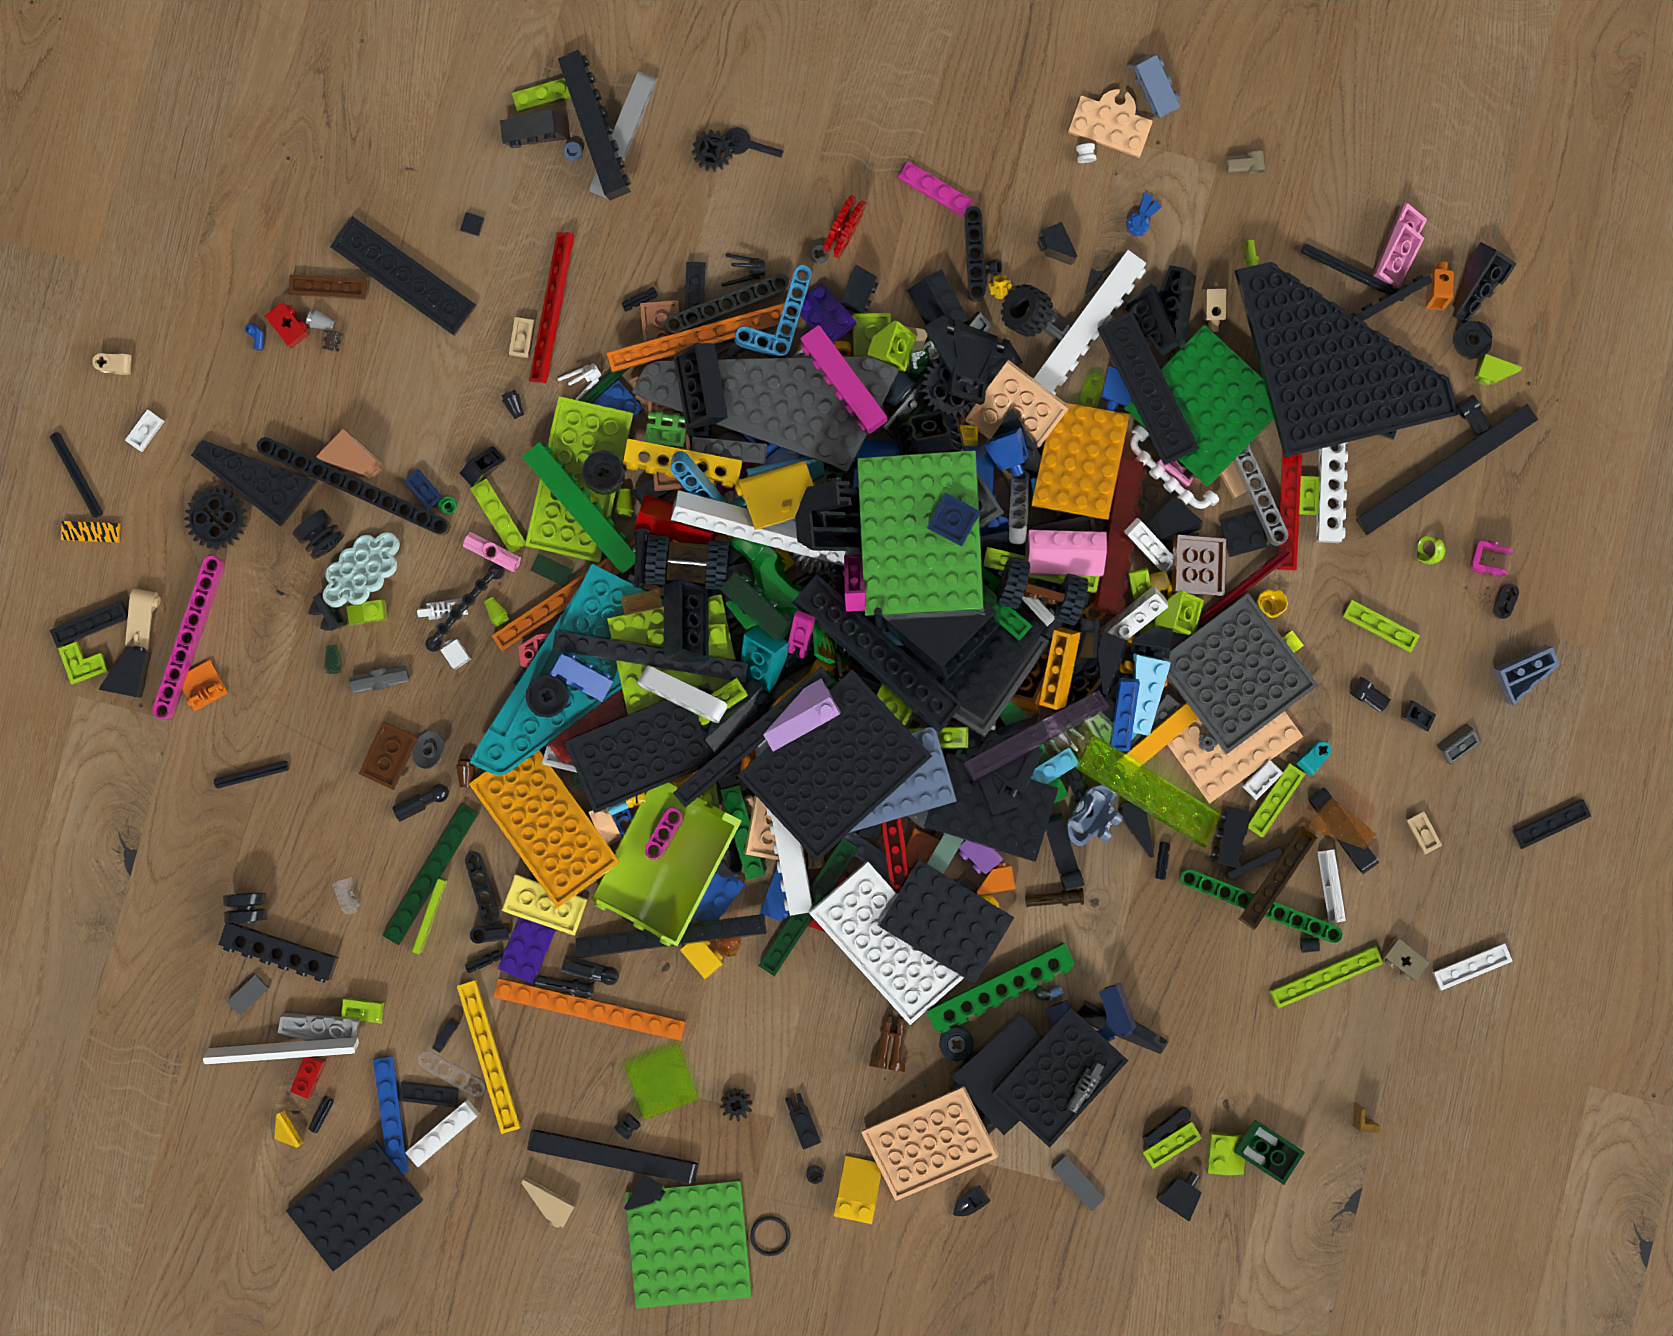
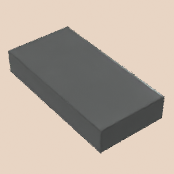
M256 974L227 1002L239 1015H242L269 987Z

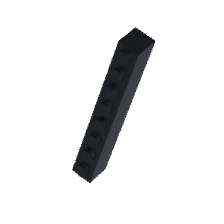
M576 50L558 58L604 195L611 201L630 193L629 185H631L629 176L624 173L623 168H625L622 157L618 156L619 146L616 140L612 138L613 129L611 124L606 121L605 117L608 116L606 109L600 104L599 100L602 97L599 90L595 89L594 83L596 80L592 71L589 72L588 66L590 62L586 54L583 55L579 50Z

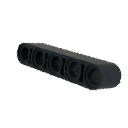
M971 206L967 208L964 215L968 298L972 302H980L983 300L986 292L982 213L978 207ZM975 213L978 219L972 221L968 218V214ZM977 232L979 238L973 240L969 237V233ZM976 250L980 253V257L972 258L969 253ZM977 269L981 272V276L973 277L970 272ZM974 288H979L982 291V295L976 297L971 291Z
M1324 787L1308 798L1312 807L1363 875L1379 864L1373 852Z

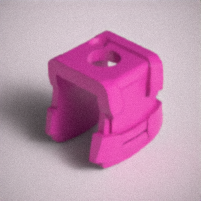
M1480 541L1475 547L1470 569L1479 574H1484L1485 572L1499 578L1507 576V571L1481 565L1479 561L1483 549L1503 555H1512L1513 550L1499 546V542Z

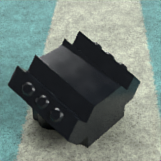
M942 410L909 416L908 422L902 423L895 430L901 456L958 452L961 449L966 451L958 418L951 414L945 415Z

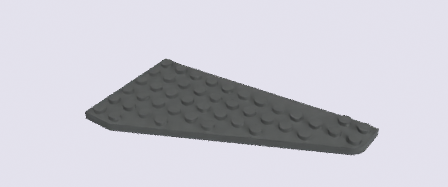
M871 356L843 357L881 408L899 369ZM813 358L718 360L728 418L717 423V425L822 461L843 472H849L868 433L866 430L862 431L856 423L858 421L856 416H851L845 408L847 404L844 400L840 401L834 394L836 389L832 384L829 386L822 377L825 374L821 369L817 371L811 362ZM655 361L648 364L642 371L632 391L633 394L655 404L683 412L674 361Z

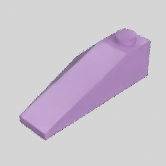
M822 678L805 687L763 734L772 751L797 739L841 713Z

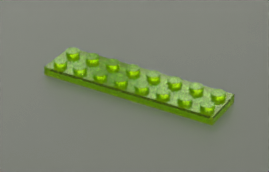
M1095 735L1089 738L1076 769L1201 847L1205 848L1208 846L1221 814Z

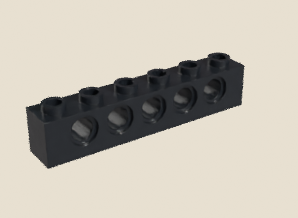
M225 923L218 944L223 946L225 951L232 953L238 951L241 952V956L250 959L254 956L260 958L259 962L270 965L272 962L278 964V968L289 971L290 968L296 970L298 975L305 977L311 975L314 976V980L323 983L326 980L332 979L339 957L236 923ZM239 936L245 938L246 943L244 946L239 945ZM257 942H261L264 945L262 952L256 949ZM276 948L281 949V958H277L274 955ZM294 954L300 956L301 961L299 964L293 962L292 957ZM312 960H316L319 963L317 970L311 968Z

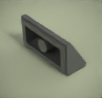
M1465 724L1439 743L1437 748L1451 765L1479 745L1481 741L1475 730L1468 724Z

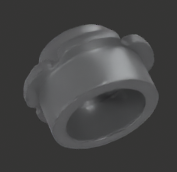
M1210 733L1202 734L1198 739V745L1201 750L1211 752L1217 746Z

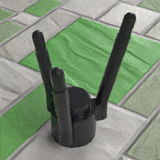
M727 253L725 256L728 258L748 261L749 263H731V266L748 267L749 273H753V275L724 282L721 286L724 287L752 279H760V275L765 274L764 260Z

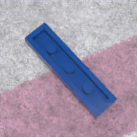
M1119 678L1109 745L1110 751L1130 752L1140 687L1139 679Z

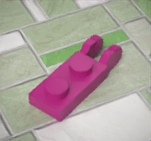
M797 610L794 615L788 642L790 643L789 653L793 654L797 646L801 648L799 657H805L810 644L815 617Z

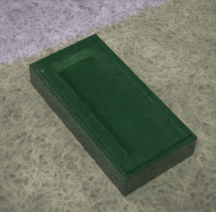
M538 553L530 571L565 587L572 575L573 569Z

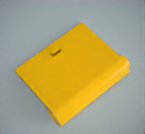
M800 461L737 480L738 484L735 485L737 495L742 496L745 500L754 529L758 530L794 519L806 488L814 486L806 462Z

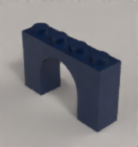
M1121 982L1101 989L1099 994L1107 1018L1105 1026L1097 1030V1032L1108 1042L1114 1040V1036L1121 1034L1122 1037L1132 1034L1137 1025ZM1068 999L1046 1008L1052 1026L1070 1007Z

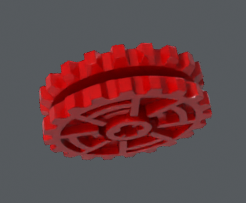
M850 195L842 206L823 246V251L826 253L834 248V257L838 259L847 248L867 205V202L862 200L855 206L856 197Z

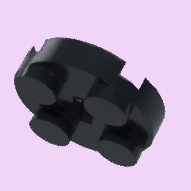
M1467 321L1457 328L1452 341L1456 351L1462 357L1473 360L1481 358L1490 351L1493 336L1490 328L1485 323ZM1469 336L1477 337L1476 345L1469 343Z

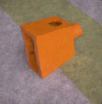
M1437 262L1436 269L1430 275L1432 282L1427 287L1426 309L1444 311L1453 299L1454 272L1447 270V262Z

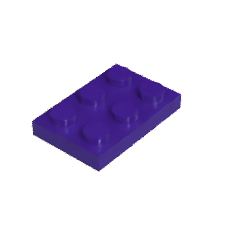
M823 283L805 295L800 317L811 329L819 325L832 343L857 325L855 319Z
M519 917L498 969L533 984L556 930Z

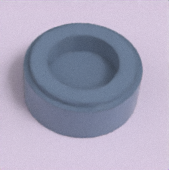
M571 141L564 146L563 153L567 160L575 162L582 157L583 150L579 143Z

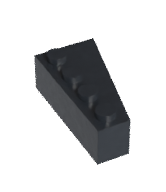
M1169 265L1159 291V296L1179 343L1175 349L1184 350L1197 276L1186 268ZM1143 333L1144 337H1145L1147 340H1149V339L1147 338L1148 336H1147L1145 333Z

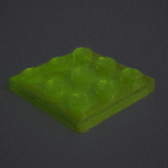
M679 1045L625 1065L644 1120L699 1100Z

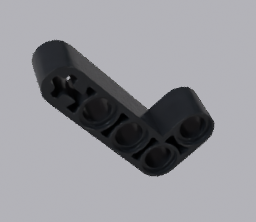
M1061 813L1052 815L1049 818L1046 833L1063 889L1068 891L1084 886V880L1075 859Z

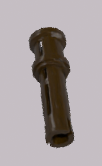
M1083 888L1070 891L1063 889L1059 893L1025 895L1026 908L1055 904L1068 906V904L1080 903L1084 905ZM1053 898L1052 900L1036 901L1039 899Z

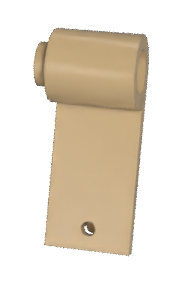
M132 589L129 599L126 646H139L149 649L152 612L155 608L159 607L161 601L157 592Z

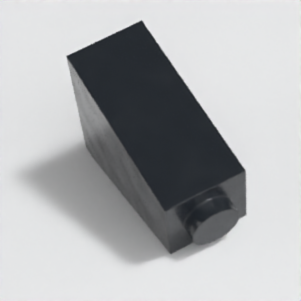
M1174 496L1146 524V527L1162 544L1173 540V535H1187L1201 529L1203 521Z
M134 646V649L127 648L100 685L99 690L142 698L151 653L145 652L146 648Z

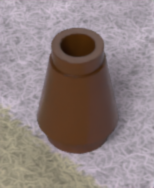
M459 759L458 764H456L460 787L468 788L470 787L469 783L472 782L475 765L470 763L471 759Z

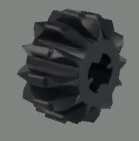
M733 1088V1095L726 1091L725 1094L728 1098L722 1097L721 1101L727 1104L720 1105V1109H727L723 1112V1115L726 1116L730 1113L729 1120L731 1121L734 1116H736L737 1121H740V1115L746 1119V1112L752 1111L748 1105H752L753 1101H746L750 1094L742 1096L744 1089H741L740 1093L737 1094L736 1088ZM738 1100L740 1101L739 1105L742 1104V1107L734 1109V1105H731V1102L735 1103Z

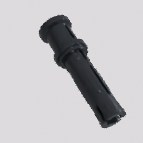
M635 529L633 586L640 588L641 585V588H645L648 538L651 535V531L648 529Z
M538 974L535 987L570 992L572 996L581 995L592 999L595 982H580L579 979L569 981Z

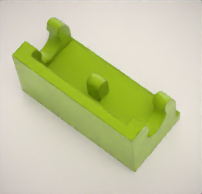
M346 997L343 999L341 1017L360 1018V1021L382 1024L385 1002Z

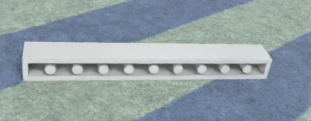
M1129 250L1125 253L1034 377V380L1056 395L1055 388L1058 385L1061 387L1068 378L1065 376L1069 370L1073 371L1078 365L1077 358L1080 354L1084 356L1089 350L1090 346H1088V343L1091 339L1095 341L1100 335L1097 328L1111 320L1113 317L1110 315L1114 308L1116 310L1119 309L1124 302L1121 299L1125 293L1129 295L1135 287L1132 284L1136 278L1140 280L1146 272L1144 269L1146 262Z
M678 490L673 505L671 520L844 566V555L862 554V551H812L797 542L794 521L788 520L755 530L748 509Z
M764 740L755 748L756 757L770 746L767 740ZM766 807L767 815L772 818V823L770 824L771 835H775L776 842L773 843L774 852L779 855L780 860L777 862L778 873H782L783 880L780 881L782 892H786L787 897L784 900L785 910L789 911L790 916L808 913L814 906L802 845Z

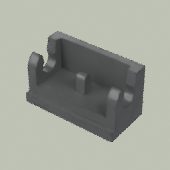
M1053 312V315L1050 316L1051 321L1047 323L1046 329L1042 330L1060 343L1072 325Z

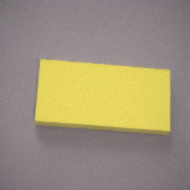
M514 874L502 911L575 936L588 899L576 895L557 908L539 882Z

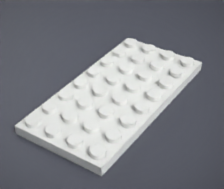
M866 861L812 908L809 914L911 1025L964 977L877 926L896 892L873 866Z

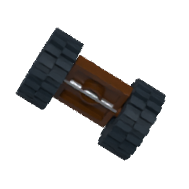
M1009 557L999 583L997 604L1017 609L1022 601V597L1033 600L1039 597L1042 598L1043 603L1055 604L1054 619L1056 621L1075 625L1080 618V613H1082V608L1085 604L1089 584L1088 579L1068 573L1064 578V582H1062L1059 592L1027 584L1030 562Z

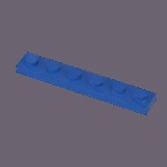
M394 1056L375 1058L373 1063L385 1151L402 1173L408 1172Z

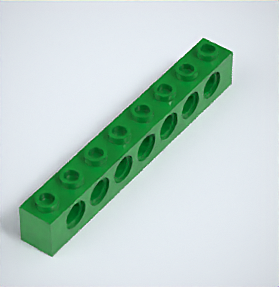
M1063 942L930 1007L926 1013L936 1033L940 1031L942 1034L949 1031L951 1025L955 1023L961 1025L969 1020L968 1017L973 1014L979 1016L985 1013V1009L990 1006L993 1008L1003 1004L1002 1000L1008 997L1011 1000L1020 996V991L1024 989L1030 991L1038 987L1037 983L1043 980L1045 983L1055 978L1054 975L1059 972L1065 974L1071 971V966L1075 965ZM1053 958L1057 959V967L1050 969L1048 961ZM1032 968H1040L1041 973L1038 977L1031 976L1030 971ZM1020 975L1023 977V983L1016 986L1013 984V979L1015 976ZM1004 984L1006 986L1005 993H996L997 985ZM983 992L989 995L988 1001L984 1003L978 1000L979 995ZM964 1001L971 1002L972 1007L969 1011L961 1009V1004ZM948 1009L954 1011V1017L949 1020L944 1018V1012Z

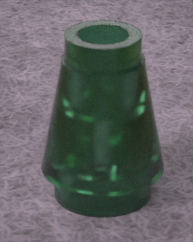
M326 646L324 662L326 674L341 673L343 664L338 646Z

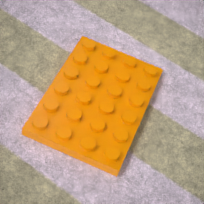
M1066 403L1070 408L1045 440L1032 506L1108 520L1130 414Z

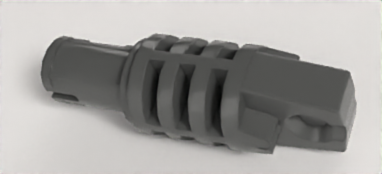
M1095 1061L1090 1069L1086 1068L1074 1088V1095L1066 1106L1068 1109L1077 1113L1085 1098L1088 1099L1091 1096V1093L1102 1078L1100 1076L1104 1068L1102 1064Z

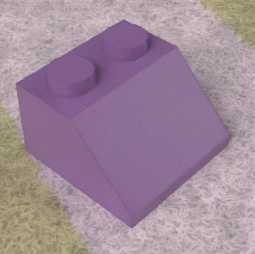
M966 840L959 847L960 851L958 853L965 860L969 858L974 863L972 867L979 874L981 872L987 874L1003 860L994 849Z

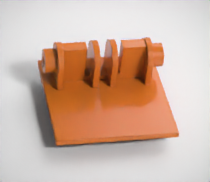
M211 660L188 671L182 688L187 697L186 702L189 706H192L194 712L228 694Z

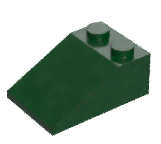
M1254 1120L1234 1151L1283 1185H1285L1305 1154L1303 1150L1257 1120Z

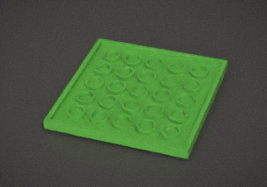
M741 1180L665 1187L664 1191L666 1193L660 1202L657 1201L656 1204L627 1211L636 1309L752 1297ZM634 1190L625 1192L626 1203Z

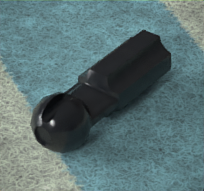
M1071 749V750L1073 751V753L1075 754L1076 758L1078 759V756H1077L1076 751H1074L1073 749ZM1081 764L1066 772L1074 795V801L1077 804L1089 788Z
M436 784L429 792L423 795L417 794L392 806L396 818L400 822L425 810L426 806L433 802H444L449 796L448 788L443 784Z
M565 955L563 960L562 972L602 982L610 986L618 982L619 972L614 967L603 966Z

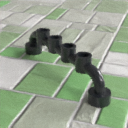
M498 564L491 565L483 579H478L475 582V588L470 594L463 596V602L457 608H453L450 611V617L444 623H440L437 626V632L432 637H429L425 643L429 651H439L442 647L440 640L442 636L450 632V627L456 620L462 618L463 612L468 606H472L475 603V598L481 591H485L488 588V583L492 579L499 580L504 576V568Z

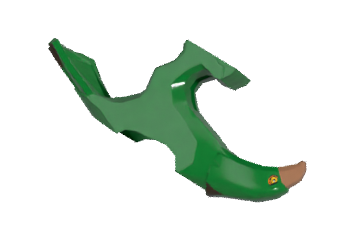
M723 533L718 534L714 538L715 541L729 542V545L741 552L752 566L761 593L760 607L750 611L749 607L742 601L735 600L725 603L747 631H750L757 625H762L763 627L779 625L788 615H795L797 610L800 611L792 602L801 591L787 579L784 572L786 564L782 562L785 559L774 547ZM814 623L812 631L814 655L829 665L837 663L838 660L831 637Z

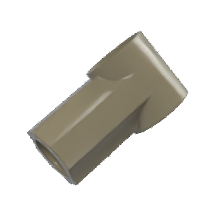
M1253 151L1246 155L1227 156V173L1248 172L1249 174H1258L1265 172L1264 152Z

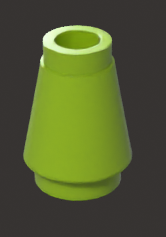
M620 489L615 507L617 517H632L634 510L630 489Z
M494 597L484 602L491 623L495 624L496 627L505 624L509 620L507 611Z

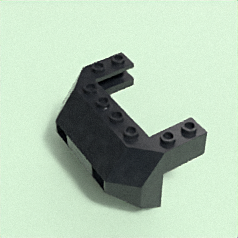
M831 478L828 483L826 481L814 482V486L807 487L795 516L797 542L812 551H862L859 487L853 489V486H849V481H841V478ZM836 522H848V528H837Z

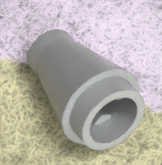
M311 309L306 320V324L310 325V328L330 331L333 330L336 320L329 318L318 310L313 311Z

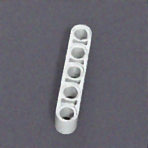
M648 665L637 681L644 689L715 723H719L728 707L722 700Z

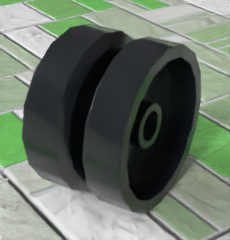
M544 674L530 682L526 689L525 698L528 707L533 713L540 717L549 718L557 716L564 710L569 700V691L562 679L550 674ZM550 692L551 698L546 699L544 693Z
M266 892L223 895L224 906L236 907V910L224 912V923L245 924L268 920L265 908H255L256 905L267 903Z

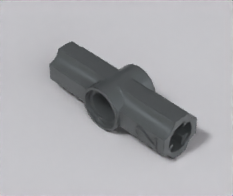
M407 666L387 670L386 668L369 671L367 674L349 677L352 693L372 689L373 691L381 690L392 685L410 682Z

